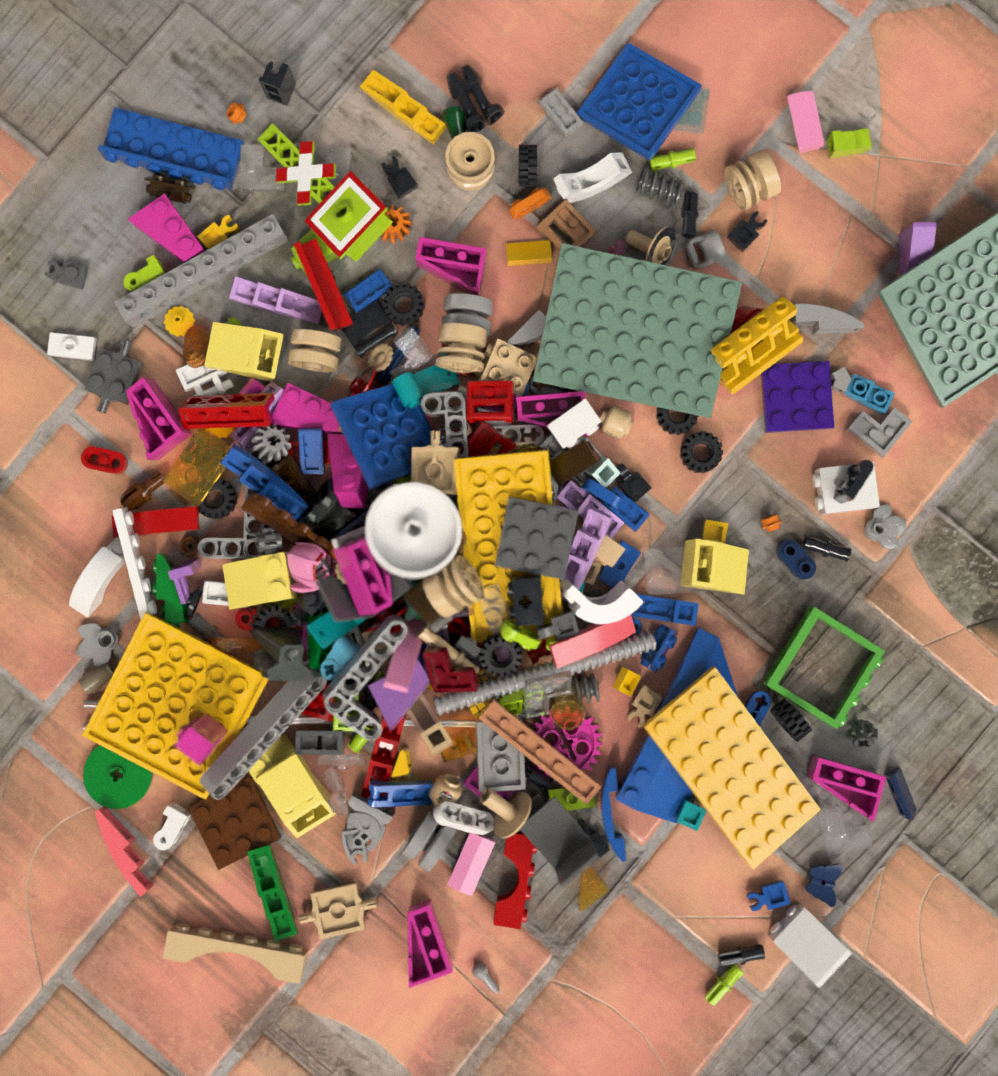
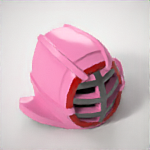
M297 542L286 554L290 575L295 580V583L290 586L293 591L305 593L319 590L316 581L319 579L317 577L325 573L326 575L320 578L336 576V561L321 546ZM324 567L322 570L316 572L318 568Z

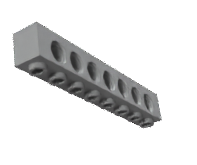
M274 214L114 303L124 321L131 327H135L288 242V239Z

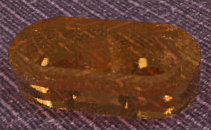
M200 325L190 327L185 333L183 359L191 368H198L205 364L209 334Z

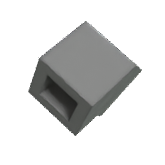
M843 367L830 375L832 381L831 389L841 394L846 392L851 381L850 375L846 368Z

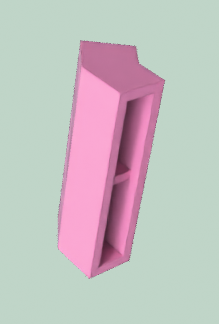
M803 91L787 96L800 153L818 150L825 143L813 91Z
M469 833L447 885L459 892L472 896L495 842L484 835Z

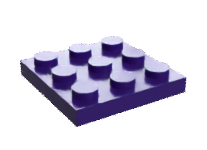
M829 361L773 364L761 373L765 433L834 428Z

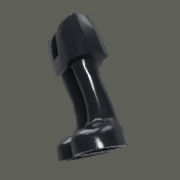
M469 64L461 67L465 80L460 82L455 72L447 74L446 79L452 98L460 101L466 113L465 128L467 132L476 133L485 128L484 119L489 126L493 125L504 115L505 111L500 104H491L481 87V76ZM469 94H473L483 113L484 119L478 114Z

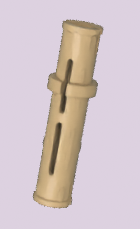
M425 625L419 631L417 637L426 642L431 648H448L453 667H475L476 674L480 669L478 666L469 661L462 651L456 650L438 634H434L428 625Z

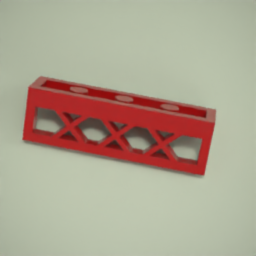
M317 239L301 244L300 241L294 243L293 245L332 333L352 325L351 317Z
M274 394L188 396L178 408L184 429L270 426L272 418L269 406L274 401Z

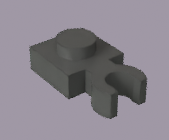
M48 261L47 264L55 267V271L53 273L45 272V276L52 280L60 278L59 283L61 285L83 290L89 270L88 267L64 261L63 267H61L55 261Z
M462 636L455 644V649L462 651L468 660L476 658L481 651L477 647L479 644L469 636L467 638Z

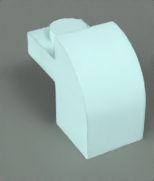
M582 436V437L579 439L580 442H581L582 440H584V439L586 440V442L589 441V440H588L586 437H584V436ZM594 447L602 460L586 469L585 472L592 480L606 488L620 472L607 457L600 454Z

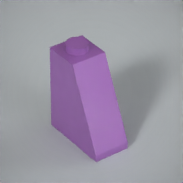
M913 222L899 235V276L933 254L936 222Z
M419 660L416 663L407 692L384 687L386 677L369 685V689L390 730L397 726L430 684L426 664L421 665Z

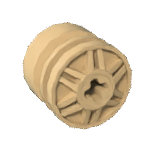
M763 150L747 156L745 163L739 160L734 165H728L724 169L728 190L735 204L743 211L748 210L751 205H758L760 198L766 201L781 193L778 171L770 156Z
M463 323L441 324L438 342L448 347L437 349V354L441 357L436 358L435 365L457 373L481 372L484 364L480 361L484 359L485 355L475 349L485 348L487 330L479 326Z
M459 555L453 558L439 572L423 577L426 595L432 606L443 617L449 618L460 612L464 606L469 607L474 602L484 598V588L481 579L472 564L463 556Z

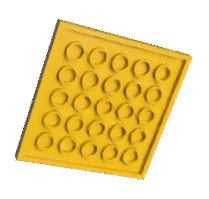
M146 612L82 736L206 800L209 793L200 783L201 776L243 731L269 679L263 678L261 671ZM209 714L229 731L203 764L199 766L175 745L180 740L177 735L192 720L194 721L197 716L202 718L204 715Z

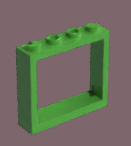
M808 607L762 684L830 727L838 729L839 726L842 727L847 721L849 709L858 703L860 699L859 693L862 688L867 687L872 679L870 675L874 668H878L883 662L884 657L882 655L885 651L816 607ZM817 619L872 652L832 718L778 684Z

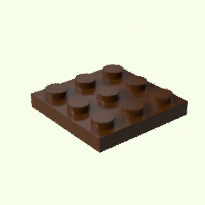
M252 776L238 782L225 797L216 800L211 796L188 808L218 870L248 856V851L267 846L281 838Z

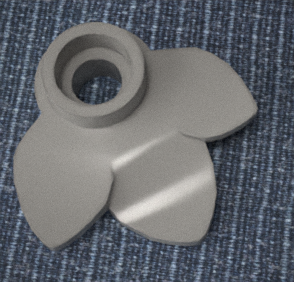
M884 504L874 510L872 520L868 521L865 525L864 533L868 539L878 541L883 548L894 549L899 547L896 536L901 535L905 531L907 524L903 518L892 516L891 506Z
M94 623L80 626L77 630L84 640L79 645L76 655L83 658H93L96 668L104 666L111 659L112 650L119 643L117 632L109 628L102 629L98 624ZM107 635L111 637V642L109 644L105 642V637Z

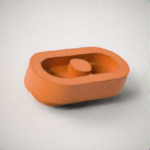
M538 187L524 200L522 198L515 200L510 205L511 209L509 210L513 220H518L547 203L552 197L548 189Z

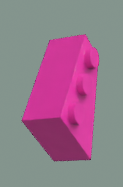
M165 194L127 219L136 229L183 263L205 252L203 246Z
M419 237L415 257L416 265L419 268L468 294L480 295L487 257L486 248Z
M143 377L126 390L134 419L137 420L140 439H143L147 460L161 459L192 435L190 429L183 428L180 415L154 379Z
M287 383L271 416L272 423L270 426L276 423L277 428L298 430L299 428H322L323 434H342L337 430L339 423L330 406V402Z
M585 391L516 397L518 421L547 427L552 421L583 399H586Z
M328 434L334 493L342 507L364 508L369 487L344 434Z
M366 535L333 549L359 615L375 614L393 605L390 574L387 575V570L372 556L367 545Z
M209 714L204 715L202 718L197 716L194 721L192 720L179 732L177 737L180 740L175 746L201 766L229 730Z
M812 754L806 777L874 822L886 777L875 772Z
M431 899L409 906L408 988L453 973L454 964Z

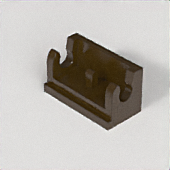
M584 439L549 462V468L556 482L561 486L602 459L592 444Z
M291 454L269 467L304 501L316 492Z

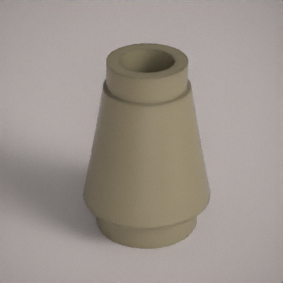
M107 664L83 674V677L78 681L89 695L101 689L112 678L114 671Z

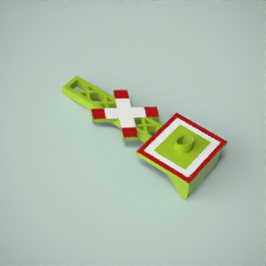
M273 123L258 138V141L284 167L276 168L275 182H298V206L311 205L312 197L319 203L304 221L340 259L348 255L357 262L393 223L384 214L388 208L351 170L336 186L328 180L336 178V164L314 165L315 142H300L299 150ZM277 133V144H268L267 142ZM291 149L290 158H283L284 150ZM313 180H318V186H312ZM331 191V192L324 198V192ZM346 210V213L341 216L342 211Z

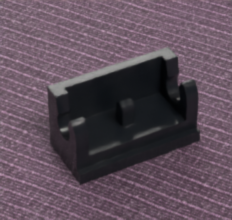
M271 61L267 64L263 77L260 76L259 82L267 99L288 106L296 85L289 65L285 63L280 66L277 74H273L271 70L274 64Z

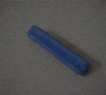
M410 325L396 345L390 365L384 371L381 370L376 376V380L380 384L387 385L420 334V330L417 327Z

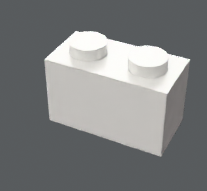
M583 399L548 424L547 428L561 448L564 449L567 446L570 449L580 442L578 438L586 433L589 436L599 429L597 424L602 421L588 401Z

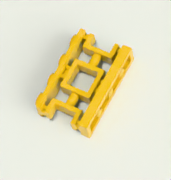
M781 296L711 349V353L715 356V361L723 369L727 367L721 372L719 383L732 395L803 342V336L798 333L799 328L791 321L787 322L796 315L797 307L784 296ZM763 339V341H762L761 343H759L757 346H755L753 349H751L754 345H756L758 342H760V341Z

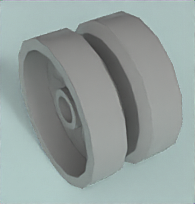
M448 294L444 297L443 309L448 314L442 316L441 324L463 323L475 325L486 329L487 336L490 335L491 322L486 318L492 316L493 301L471 294Z
M431 811L417 824L401 855L411 861L419 855L421 850L424 851L419 859L418 866L426 872H430L456 832V829L441 825L437 832H434L438 823L434 818V813Z

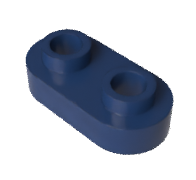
M785 540L777 546L776 553L778 558L796 578L801 580L809 579L815 574V562L796 541ZM788 547L793 549L792 555L787 554L786 549ZM803 564L808 566L807 572L802 571L801 567Z

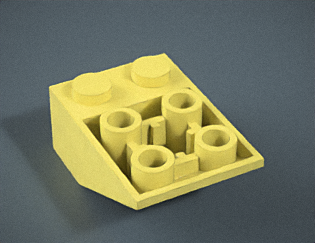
M213 322L204 367L271 382L275 379L284 334L260 328Z
M702 539L686 540L681 586L745 595L749 550Z
M295 752L256 776V780L283 823L296 838L336 814L333 797Z

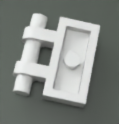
M206 356L176 370L184 390L188 392L194 389L196 392L194 396L223 395L227 393L226 390L234 387L231 379L224 382L220 379V376L228 372L204 367ZM213 380L215 386L203 390L201 385Z

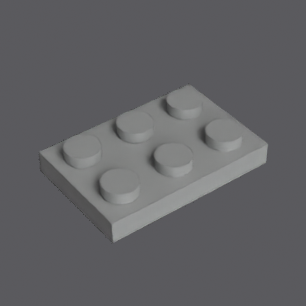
M475 721L479 792H483L487 788L493 791L526 789L524 754L483 721Z

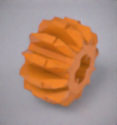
M391 204L390 210L384 214L396 226L390 225L382 234V240L386 242L390 238L391 243L395 244V238H399L403 242L404 237L402 234L410 235L408 228L412 226V222L408 220L410 217L409 213H403V207L400 206L395 210L394 205Z

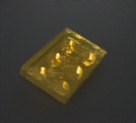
M207 428L198 429L163 482L194 506L199 507L226 467L220 463L232 446Z

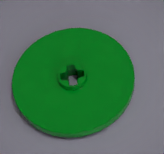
M101 745L90 753L83 769V781L88 794L98 804L111 809H123L139 802L148 792L153 777V772ZM119 768V772L123 774V777L117 780L113 772Z

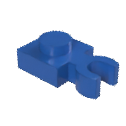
M783 880L761 885L762 893L751 891L746 894L748 899L757 898L756 904L749 906L752 911L760 910L764 904L768 910L791 904Z

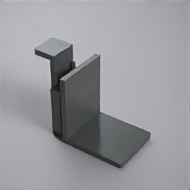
M387 571V575L390 574L392 602L412 587L410 582L415 578H405ZM337 577L319 578L316 581L335 622L372 618L379 613L359 615L347 584H343Z
M536 789L529 795L532 801L531 811L528 816L529 818L520 830L555 869L559 885L565 888L599 858V854L591 838L555 796L546 802Z

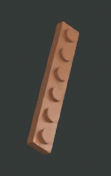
M494 698L479 715L480 720L585 804L601 788V785Z

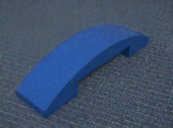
M636 594L643 603L631 616L696 626L699 603Z
M612 765L608 767L603 779L600 809L607 838L616 855L624 862L626 861L624 837L622 834L614 835L609 792H617L618 785L616 768Z

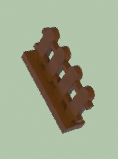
M254 490L240 508L268 528L273 527L274 532H280L281 537L294 546L297 542H304L321 546L328 552L333 548L327 539L319 536L307 525L301 523L299 519L295 521L291 514L283 509H278L272 505L273 502L263 495H258Z

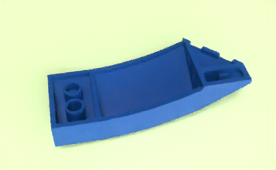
M698 627L677 666L678 668L656 714L711 667H716L738 697L719 637ZM646 732L618 785L616 800L636 811L677 824L675 818L684 799L688 801L691 799L693 792Z

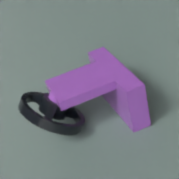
M199 558L178 563L168 571L170 580H174L181 604L186 603L188 609L187 616L192 617L197 609L203 593V587L198 586L191 593L186 576L194 574L201 567Z

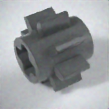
M273 527L260 529L261 534L255 535L257 551H263L264 556L277 554L276 549L282 548L280 532H274Z
M857 720L854 724H851V729H848V739L852 740V744L858 748H869L872 744H875L874 739H878V730L873 728V723L867 720Z

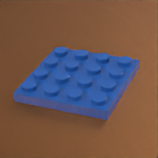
M628 42L580 107L577 115L582 121L651 161L701 92L702 85Z
M392 384L336 400L330 404L369 489L411 475L412 447L431 445V431L433 430L421 405L412 409L409 406L404 407Z

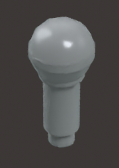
M482 962L476 963L472 969L474 977L482 980L490 991L497 994L500 989L489 975L486 964Z

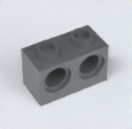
M297 730L295 753L345 754V731Z

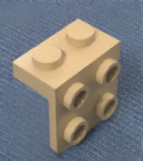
M498 338L490 343L487 342L483 349L485 357L482 363L484 367L481 372H474L476 376L475 381H513L514 393L517 394L516 397H521L535 366L536 356Z

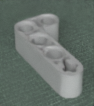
M458 392L426 394L421 400L423 412L429 417L445 416L447 447L461 444L464 447V451L459 455V458L469 457L464 397ZM454 398L459 399L461 406L458 409H451L448 406L450 400ZM429 400L438 402V407L433 411L426 409V403ZM452 422H461L463 425L462 429L459 432L451 431L450 425Z

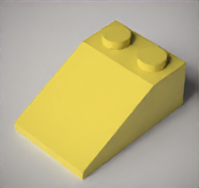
M282 552L223 564L229 610L297 598V592L293 591L290 587L295 583V580L290 575L287 553Z

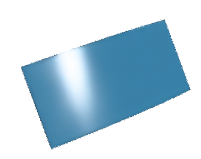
M853 374L844 395L869 409L885 415L895 393L874 385V381Z

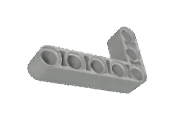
M250 449V450L248 451V453L251 454L252 456H255L256 454L259 453V452H252V451H253L252 449ZM263 456L261 463L269 468L270 463H267L266 457ZM245 485V501L247 500V498L249 497V495H250L251 492L253 491L252 489H250V488L247 487L246 485ZM244 511V538H204L198 543L199 554L210 559L246 560L264 556L263 551H260L257 555L251 553V547L255 544V535L261 534L260 531L254 533L251 528L253 522L257 520ZM261 523V529L268 528L267 526ZM210 542L215 545V551L212 554L206 552V546ZM235 542L238 550L234 555H231L228 548L231 543Z
M390 615L383 621L323 693L325 708L328 712L367 740H375L380 737L382 727L378 716L354 697L406 637L407 627L404 620L398 615ZM400 624L401 628L397 632H391L390 628L392 625ZM379 642L386 643L385 647L381 650L374 648ZM363 660L371 661L370 665L365 668L359 666ZM348 678L355 679L352 685L344 684V681ZM332 696L340 697V700L336 703L328 701ZM350 710L358 711L355 716L347 715ZM369 723L376 724L373 729H365V726Z

